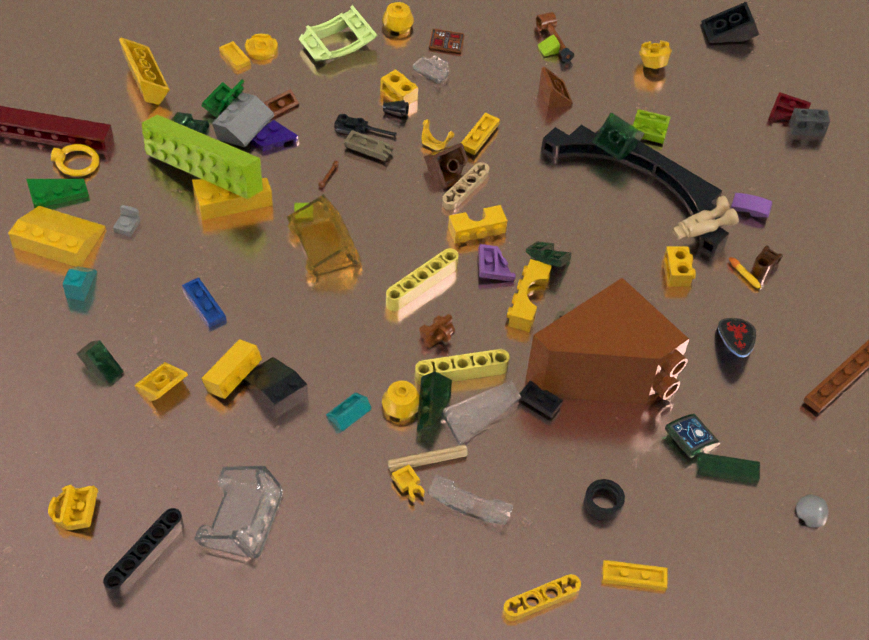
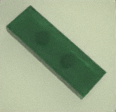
M699 452L697 473L758 483L760 480V462Z

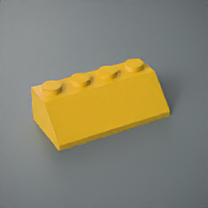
M121 37L119 41L124 57L143 95V99L148 103L160 105L170 89L150 48Z

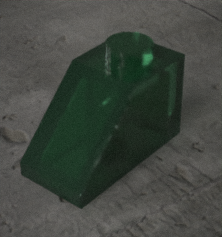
M100 340L91 341L76 353L85 366L107 384H110L124 372Z

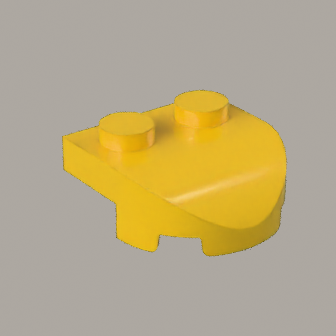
M72 485L63 487V492L57 498L53 497L49 503V516L56 524L66 530L90 527L98 489L94 485L82 488H75Z

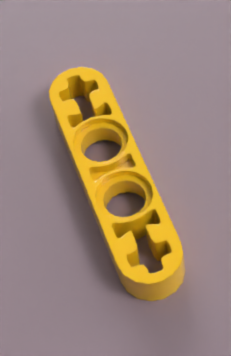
M569 574L512 597L504 603L503 615L509 621H516L574 597L580 591L581 581L576 575ZM567 583L575 584L574 589L571 586L567 587ZM553 589L557 592L558 596L550 598L546 595V591ZM529 597H534L538 600V604L530 606L526 600ZM509 607L517 608V612L509 611Z

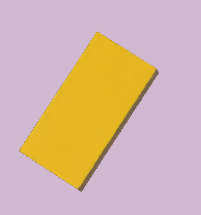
M234 41L219 47L220 53L236 71L251 65L250 59Z

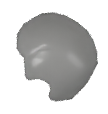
M808 494L800 498L796 504L797 516L805 521L806 526L820 527L826 523L829 510L823 498Z

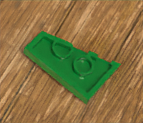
M26 179L34 208L38 206H51L89 196L84 179Z

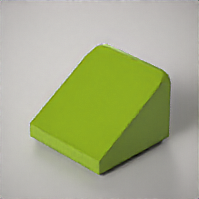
M551 35L539 43L538 48L543 56L546 57L559 54L560 43L555 35Z

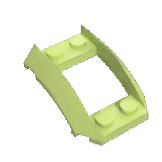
M353 5L346 13H341L325 23L312 27L306 26L307 29L304 35L301 34L299 40L315 62L349 55L378 37ZM347 27L358 38L352 44L330 52L320 40L336 34Z

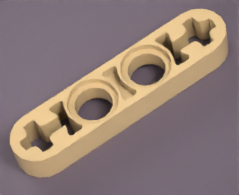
M484 162L476 163L443 195V208L446 210L456 209L488 178L489 165ZM474 179L476 182L469 183L467 180ZM463 189L465 192L458 193L456 190Z

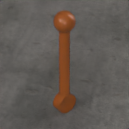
M335 160L329 172L318 183L320 188L325 187V182L334 169L338 167V161Z

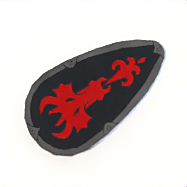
M725 318L719 321L718 331L727 348L738 357L744 358L753 351L755 345V327L748 321L739 318Z

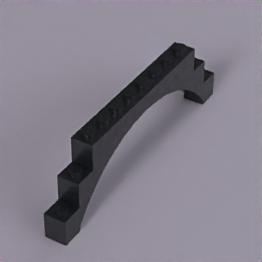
M608 122L596 133L582 124L570 135L555 127L542 140L541 150L553 158L563 155H593L616 159L636 166L668 185L683 200L692 215L703 210H713L716 207L718 197L722 194L721 189ZM718 227L714 232L700 235L701 242L699 248L714 257L726 245L729 232Z

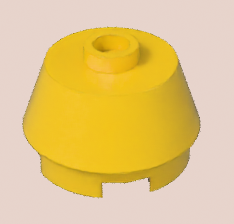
M394 2L386 8L382 22L385 30L389 33L394 31L399 32V34H405L410 31L414 18L407 4Z
M660 40V43L652 44L651 41L641 44L639 55L645 67L658 69L668 64L672 49L667 41Z
M408 381L392 383L382 397V406L385 413L389 417L391 415L394 418H399L400 421L412 419L422 404L420 394L415 386Z

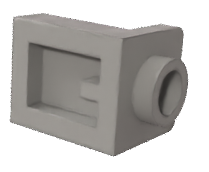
M121 205V215L115 223L113 230L115 233L131 237L140 223L139 211L134 207Z

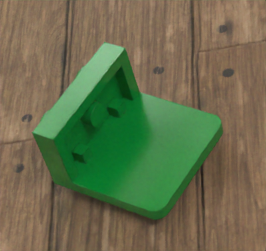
M241 79L233 89L222 82L202 102L201 106L218 118L243 92L245 81Z

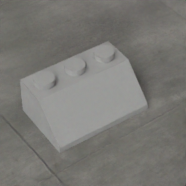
M242 92L212 125L218 140L246 147L257 133L274 117V113L257 96Z

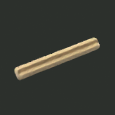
M463 444L388 460V468L392 472L409 464L411 467L456 459L467 456L468 451L466 445Z

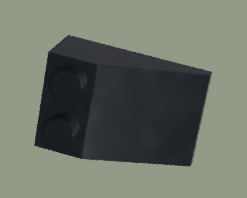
M747 2L701 21L709 43L741 42L759 35Z
M274 357L255 367L242 380L275 418L308 398L307 383L295 370Z

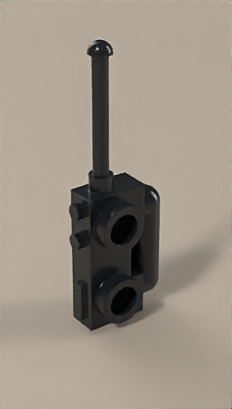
M339 114L334 123V128L337 132L347 135L352 130L361 134H365L366 130H372L394 137L397 136L396 132L371 127L368 125V121H365L363 118L348 117L347 114Z

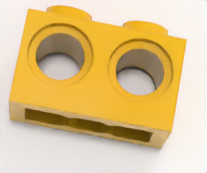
M396 69L381 78L380 91L391 100H404L409 104L418 100L417 85Z
M667 246L664 254V264L668 287H690L692 279H695L696 271L695 268H692L693 255L690 254L689 247Z

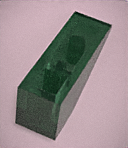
M436 371L421 377L417 431L419 432L434 427L451 398L452 380Z

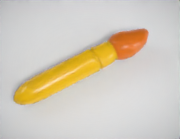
M729 258L732 267L736 268L752 286L757 289L761 288L759 281L736 258Z

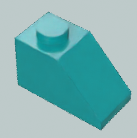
M79 266L70 268L62 283L66 298L85 301L97 270Z

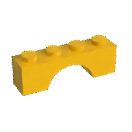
M530 259L528 266H524L522 272L524 278L523 280L519 279L517 290L519 291L514 293L512 304L514 305L509 307L506 318H509V327L527 332L531 331L537 306L529 300L528 296L535 291L546 289L552 265Z

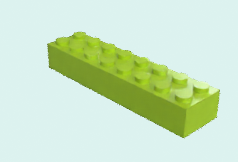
M155 115L142 122V134L147 155L246 199L263 190L259 157L160 115Z

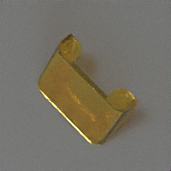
M324 194L287 216L289 230L292 234H297L307 254L308 260H306L305 268L310 275L318 276L352 267L362 262L342 216Z

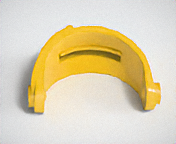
M424 120L422 144L436 151L445 148L454 137V132L450 131L444 142L439 141L433 137L429 130L430 120Z

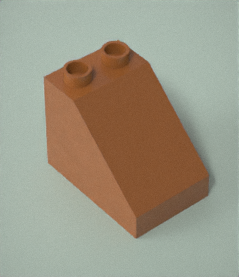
M621 278L533 335L525 381L528 383L531 380L542 390H547L559 398L647 404L657 396L667 399L680 386V382L676 378L688 362L684 353L689 338L626 280Z

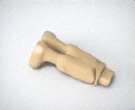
M723 195L718 197L717 206L713 210H703L679 222V225L672 228L678 240L684 237L689 239L690 237L714 232L719 226L736 225L739 222L738 215L733 208L730 209L729 202Z

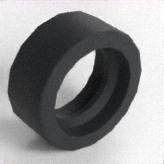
M608 479L592 482L587 488L584 498L586 511L590 516L602 521L613 520L618 517L625 502L623 489L619 484ZM601 491L608 492L615 497L616 505L613 508H601L592 500L593 494Z

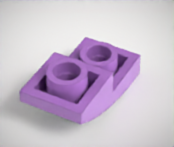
M735 193L731 208L735 211L750 212L752 217L768 218L773 203L762 197Z

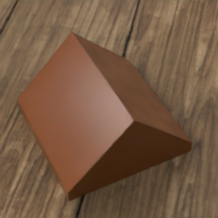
M543 67L541 69L539 87L547 108L571 106L573 102L565 82L546 67Z

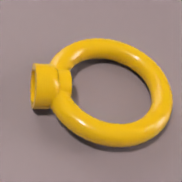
M72 144L62 149L54 147L51 153V161L56 162L57 168L62 173L73 177H82L96 170L99 164V156L94 149L87 145ZM73 151L85 152L92 158V162L88 167L79 170L70 169L63 162L66 154Z

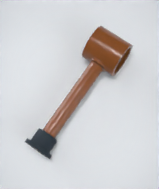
M549 12L537 15L536 26L538 30H547L550 35H555L560 43V54L563 62L571 61L574 58V53L569 48H566L554 29L557 26L555 14Z

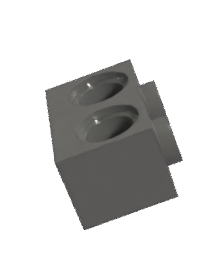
M794 108L789 121L791 135L825 136L830 124L828 110Z

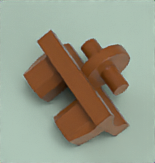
M448 314L444 317L438 315L434 318L431 326L424 324L419 328L420 336L424 339L426 347L430 348L441 340L445 343L451 340L450 334L455 332L451 315Z

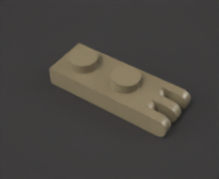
M353 130L344 141L345 147L383 161L387 160L394 149V146Z

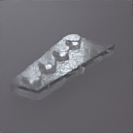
M511 380L443 409L441 414L458 445H463L517 403L521 396Z

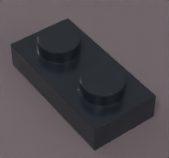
M531 380L519 393L520 399L551 418L563 404L562 399L547 390H542Z

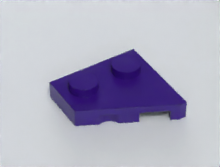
M273 120L262 128L250 143L261 151H266L273 147L284 146V142L287 141L297 142L298 135Z

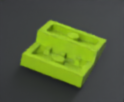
M638 109L630 136L663 144L671 117Z

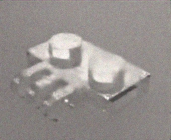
M434 55L431 59L422 56L413 64V70L440 84L449 76V70L446 69L449 66V62H444V59L439 58L437 55Z

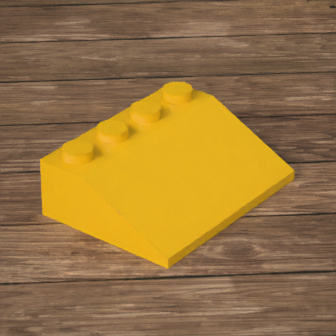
M38 206L19 218L8 234L13 248L71 266L81 267L106 227Z

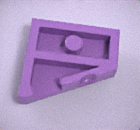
M480 244L478 248L479 277L514 282L516 275L510 272L508 262L502 256L498 246Z

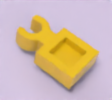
M410 464L392 473L391 478L402 493L405 491L409 492L408 497L411 502H415L414 493H419L421 497H424L425 491L419 485L420 479Z

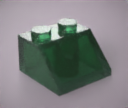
M610 113L592 143L621 161L637 147L645 133L618 115Z

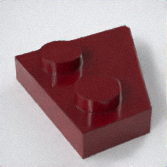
M779 92L768 120H790L794 108L809 109L811 102Z

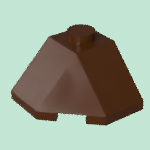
M462 143L424 156L430 174L443 189L456 184L461 179L463 167L466 166L468 161Z

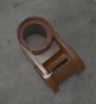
M766 245L756 257L751 274L757 279L766 278L777 267L783 254L774 252Z

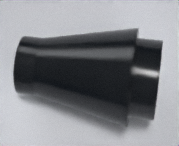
M404 100L384 102L383 112L400 117L407 116L409 103Z

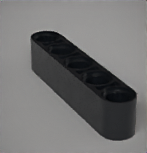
M167 509L105 575L103 583L109 598L119 599L124 596L182 532L184 523L182 514L178 509ZM172 520H177L175 523H169ZM157 536H163L162 538L155 539ZM148 551L147 554L141 555L142 552ZM134 567L132 570L126 571L127 568ZM119 583L116 587H110L112 584Z

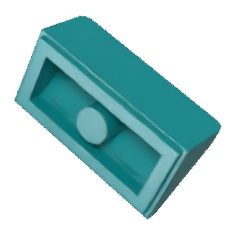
M355 392L328 412L326 417L343 431L370 411L371 405L366 396Z

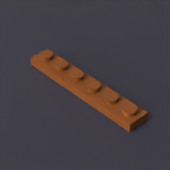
M869 340L806 395L803 401L820 413L869 368Z

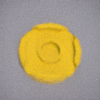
M255 34L245 42L246 54L255 60L270 59L278 51L277 40L271 38V35Z

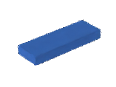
M199 277L182 285V289L209 328L226 320V315Z

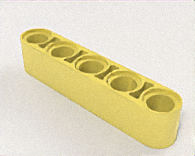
M452 248L445 249L389 287L386 291L387 309L390 311L400 310L455 272L458 267V252Z
M496 349L422 360L415 366V382L421 386L502 375L508 370L510 355L506 350Z

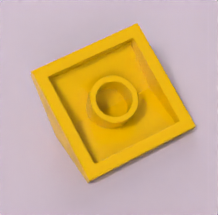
M164 362L134 386L147 399L153 401L164 395L187 377L188 374Z

